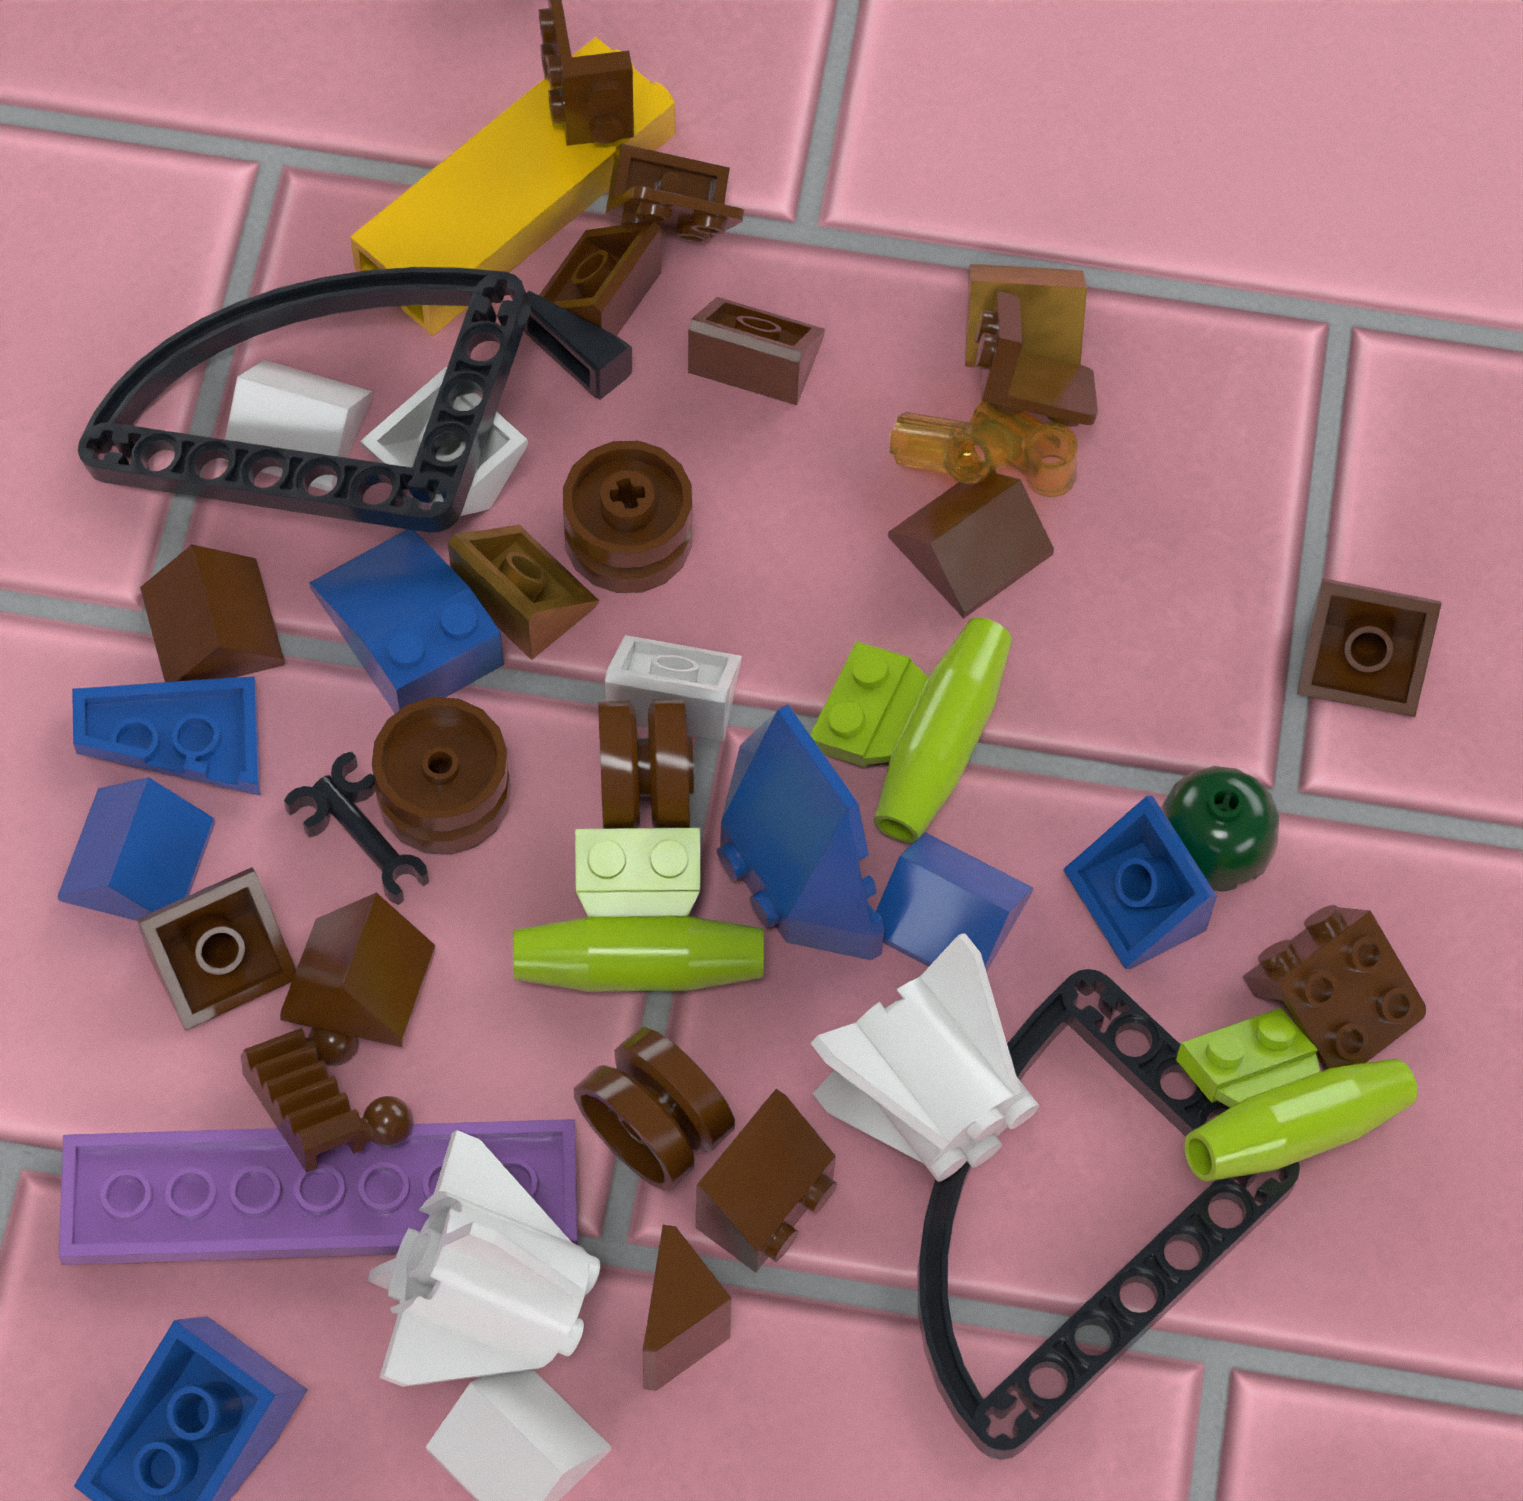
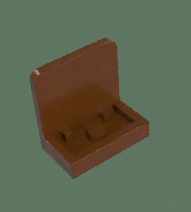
M548 0L549 8L539 9L538 12L543 43L540 44L544 78H549L551 89L548 90L552 124L563 123L566 146L594 142L608 144L619 139L634 138L633 68L630 51L572 57L562 0Z
M620 144L616 147L605 214L622 217L621 225L654 220L659 226L676 229L675 236L679 239L706 243L709 242L710 237L725 234L726 230L740 224L743 221L744 209L724 204L730 167L626 144Z
M997 291L992 310H981L975 332L974 342L979 344L976 367L980 368L981 401L988 402L995 409L1009 414H1019L1022 411L1044 415L1050 421L1061 426L1093 425L1098 414L1093 370L1083 365L1022 352L1020 296Z
M1330 905L1316 911L1305 920V930L1291 940H1283L1266 948L1258 956L1259 964L1243 975L1254 997L1284 1001L1302 1033L1318 1049L1316 1053L1317 1059L1324 1070L1368 1062L1420 1022L1426 1014V1005L1371 910L1341 908L1336 905Z

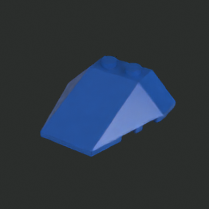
M786 705L768 718L739 747L721 819L720 847L717 848V855L727 874L733 880L742 878L753 894L750 896V902L761 923L766 928L775 926L786 943L873 960L882 954L884 925L882 917L874 912L866 900L877 893L874 879L870 875L862 879L858 861L867 857L869 853L859 804L789 705Z

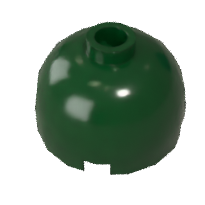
M1211 766L1192 771L1175 783L1161 806L1162 811L1214 891L1225 892L1236 889L1239 883L1247 882L1253 877L1255 880L1265 872L1275 854L1278 845L1279 814L1273 797L1258 779L1239 769Z

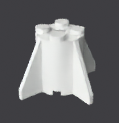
M965 933L958 935L920 977L896 989L903 999L894 1002L887 1008H884L878 1002L856 1023L817 1035L811 1042V1045L825 1063L834 1069L812 1093L825 1111L924 1163L938 1182L954 1174L966 1161L972 1168L987 1161L1002 1147V1143L997 1136L1007 1127L1009 1129L1018 1127L1028 1120L1039 1108V1104L1016 1076L981 953Z
M458 1130L452 1132L435 1192L419 1209V1211L430 1215L420 1232L408 1228L396 1258L371 1269L367 1282L387 1289L389 1297L400 1301V1304L390 1308L392 1314L397 1315V1319L379 1378L402 1387L542 1368L551 1362L557 1353L570 1356L577 1348L583 1333V1320L577 1317L584 1296L595 1285L600 1271V1260L587 1254L583 1247L569 1240L480 1139Z

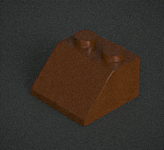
M777 1088L696 1185V1229L755 1273L768 1258L777 1262L787 1252L798 1234V1230L794 1228L795 1224L807 1209L814 1214L817 1213L831 1197L837 1186V1182L833 1180L836 1155L790 1099Z

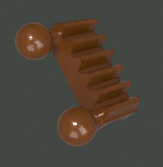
M313 1027L307 1038L303 1029L300 1028L243 1050V1054H241L243 1076L306 1173L318 1168V1154L347 1144L353 1154L365 1150V1144L369 1142L382 1147H394L404 1142L413 1128V1115L409 1106L404 1101L393 1096L379 1097L366 1107L363 1117L360 1118L357 1109H350L346 1093L340 1094L336 1078L334 1076L329 1078L326 1065L339 1066L354 1056L358 1047V1037Z

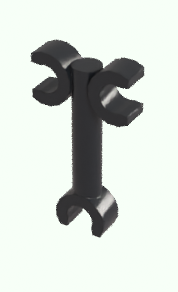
M352 751L343 753L334 761L331 776L326 775L320 778L313 787L302 786L289 792L284 799L285 809L289 815L296 813L305 806L316 809L314 815L308 817L303 822L305 833L309 838L325 831L329 824L331 813L382 871L381 878L384 893L391 902L399 905L404 901L402 889L395 883V880L403 874H410L424 887L429 883L426 865L420 858L414 855H399L355 805V803L366 801L373 796L376 791V784L371 773L358 782L352 783L345 780V776L353 772L358 765L356 756Z

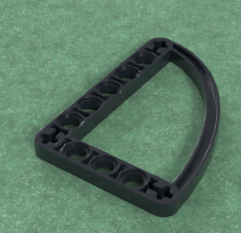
M406 267L365 270L316 278L270 290L238 301L199 319L167 338L138 360L113 385L92 414L79 440V457L93 478L104 483L428 533L444 531L454 525L462 514L530 315L531 303L522 281L514 274L503 271L456 267ZM510 295L512 301H503L504 296ZM492 303H501L497 315ZM411 305L468 306L412 468L132 426L141 412L166 387L190 369L219 352L254 336L296 322L370 308ZM497 317L501 325L495 323ZM494 341L500 344L497 354L491 359L476 361L470 358L473 349L482 342ZM466 391H478L483 394L481 402L474 409L459 411L453 408L456 398ZM449 441L465 443V450L457 459L450 462H442L436 459V453L444 443ZM112 445H115L120 453L109 452ZM162 450L175 452L172 463L165 469L160 471L147 469V463L155 453ZM99 453H106L103 460L98 458ZM126 457L131 458V464L129 463ZM216 458H223L229 461L227 469L219 477L214 479L200 477L203 466L209 461ZM273 466L283 469L282 476L274 485L264 488L254 486L255 477L263 469ZM322 475L337 477V484L329 493L322 496H313L308 493L310 484L317 477ZM378 483L392 485V492L385 501L378 504L363 502L366 490L372 485ZM408 489H409V491H410L412 497H407V490H408ZM436 494H441L443 502H433L430 510L424 509L421 502L430 503L435 499Z
M1085 969L1078 970L1070 975L1030 1015L1007 1043L1016 1076L1021 1081L1025 1073L1049 1044L1067 1026L1071 1027L1185 1137L1193 1130L1205 1124L1209 1118L1214 1115H1220L1230 1109V1107L1219 1101L1211 1102L1195 1082L1196 1090L1187 1099H1173L1165 1094L1160 1083L1164 1075L1175 1071L1188 1075L1176 1061L1181 1044L1110 977L1101 971ZM1077 991L1085 996L1091 995L1094 991L1100 995L1098 1003L1100 1012L1091 1005L1086 1006L1082 1010L1076 1007ZM1119 1011L1121 1014L1112 1020L1106 1032H1101L1100 1029L1104 1020V1016L1101 1013L1111 1020L1114 1012ZM1124 1030H1139L1148 1038L1150 1049L1142 1056H1127L1116 1046V1036ZM966 1161L960 1169L943 1181L938 1182L935 1179L924 1219L917 1270L918 1316L924 1352L936 1387L956 1423L975 1446L990 1458L1008 1459L1022 1452L1288 1198L1299 1177V1162L1282 1168L1279 1175L1281 1183L1274 1178L1267 1179L1257 1189L1254 1198L1246 1188L1254 1182L1257 1174L1215 1180L985 1399L979 1393L964 1365L953 1332L948 1300V1254L952 1226L963 1187L972 1167ZM1218 1199L1234 1201L1242 1209L1244 1216L1242 1223L1228 1229L1218 1226L1209 1216V1205ZM1173 1241H1187L1194 1245L1199 1252L1200 1261L1197 1266L1190 1270L1175 1269L1165 1259V1247ZM1139 1282L1150 1287L1155 1295L1156 1302L1154 1307L1142 1313L1132 1312L1127 1309L1121 1302L1119 1295L1123 1286L1128 1283ZM1090 1324L1100 1326L1110 1336L1111 1347L1102 1355L1092 1356L1085 1354L1078 1348L1074 1338L1079 1328ZM1049 1367L1060 1372L1066 1384L1063 1394L1052 1399H1045L1036 1395L1029 1383V1377L1035 1370ZM1016 1391L1027 1409L1014 1422L1012 1433L1015 1437L1010 1439L1002 1433L994 1439L988 1434L991 1420L988 1416L993 1414L1001 1420L1016 1408L1018 1398L1010 1393ZM1030 1411L1039 1415V1417L1037 1419H1033Z

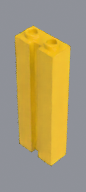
M594 37L572 57L620 52V50H612L600 39ZM632 64L634 138L619 139L608 144L594 142L566 146L563 123L552 124L548 90L551 89L549 78H544L352 234L350 240L354 268L359 272L406 267H456L510 273L609 190L617 146L626 144L656 151L675 135V102L672 95L662 84L658 82L651 83ZM448 305L401 306V309L431 336L438 333L468 308V306Z

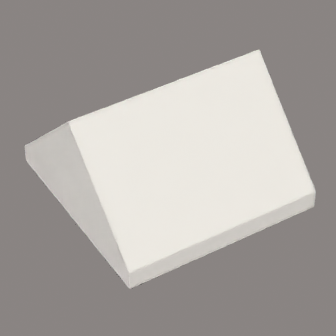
M263 360L237 377L225 440L348 458L372 402L373 391ZM273 466L267 467L261 472L281 477L283 469ZM322 475L312 481L310 486L330 492L337 483V477Z
M447 367L360 441L361 446L379 463L413 467ZM466 391L456 398L453 408L459 411L474 409L481 402L482 398L474 391ZM497 411L460 516L491 509L528 446L527 438ZM461 441L444 443L438 449L436 459L442 462H450L457 459L465 450V443ZM436 494L432 502L423 503L430 509L433 502H443L444 500L441 494Z
M625 635L606 672V701L629 700L636 711V726L648 728V708L653 700L684 698L687 735L724 741L742 656Z
M534 1370L482 1376L470 1382L426 1446V1451L476 1501H559L612 1450L611 1445Z

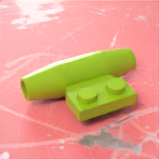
M975 617L970 619L932 670L929 677L911 661V657L858 641L855 642L810 736L824 755L865 768L869 764L889 762L874 817L875 826L888 837L904 843H914L916 840H919L957 787L997 701L1012 643L1011 634L1000 624L986 618Z
M700 828L575 829L576 894L588 917L513 930V979L518 981L588 992L690 991L763 978L764 976L763 928L688 916L701 890Z
M1282 1008L1181 1042L1176 1061L1211 1102L1219 1101L1230 1107V1109L1186 1136L1184 1151L1187 1162L1192 1172L1200 1180L1207 1182L1275 1171L1355 1141L1415 1103L1418 1091L1411 1069L1402 1060L1394 1058L1334 1067L1320 1071L1316 1055L1318 1049Z

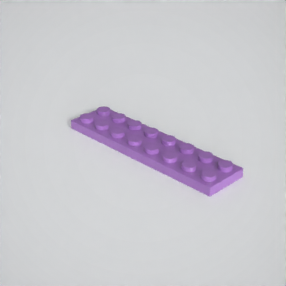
M575 1119L413 1124L408 1138L397 1146L382 1147L369 1142L365 1144V1150L353 1154L349 1146L344 1144L318 1154V1168L307 1173L278 1128L63 1135L59 1259L62 1265L394 1255L398 1253L408 1228L420 1232L430 1216L419 1211V1209L435 1192L451 1134L456 1130L480 1139L569 1240L578 1245Z

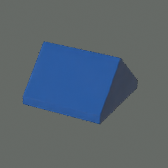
M149 777L98 788L57 896L59 901L137 921L142 916L189 896L212 834L215 820L212 816Z
M1153 796L1143 798L1063 869L1125 969H1132L1207 931L1217 895Z
M925 832L919 840H916L899 856L875 913L882 917L884 925L883 943L928 967L958 935L965 933L980 951L987 972L1030 898L1033 887Z

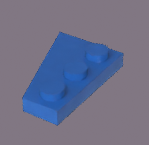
M255 676L72 689L73 745L76 754L261 796L258 703Z

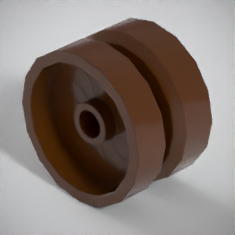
M636 440L612 441L591 449L572 466L563 485L565 550L575 570L594 586L615 593H643L666 584L683 568L692 548V484L682 464L663 448Z
M430 697L407 704L386 720L374 741L372 771L376 784L377 802L384 823L402 843L424 853L450 855L474 848L495 833L508 811L510 775L508 771L507 747L500 727L483 709L459 698Z
M684 698L653 700L648 708V738L637 739L636 711L629 700L598 702L603 829L639 828V797H650L653 828H690L689 794H694L692 737H687Z
M643 1026L636 1029L614 1050L616 1068L601 1065L593 1069L573 1088L574 1099L582 1115L595 1133L626 1166L650 1185L663 1191L672 1190L694 1169L695 1158L693 1149L701 1152L713 1151L735 1129V1118L727 1101L703 1070L672 1041L659 1032Z

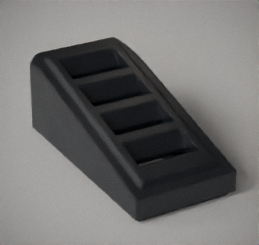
M530 290L527 292L531 309L524 333L595 398L601 400L631 375L632 346L627 342Z

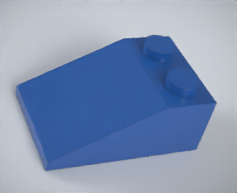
M406 529L309 582L310 589L394 713H397L407 704L430 697L446 698L504 665L500 630L471 588L415 530Z
M208 1316L174 1320L74 1484V1487L92 1501H229L274 1446L308 1389Z

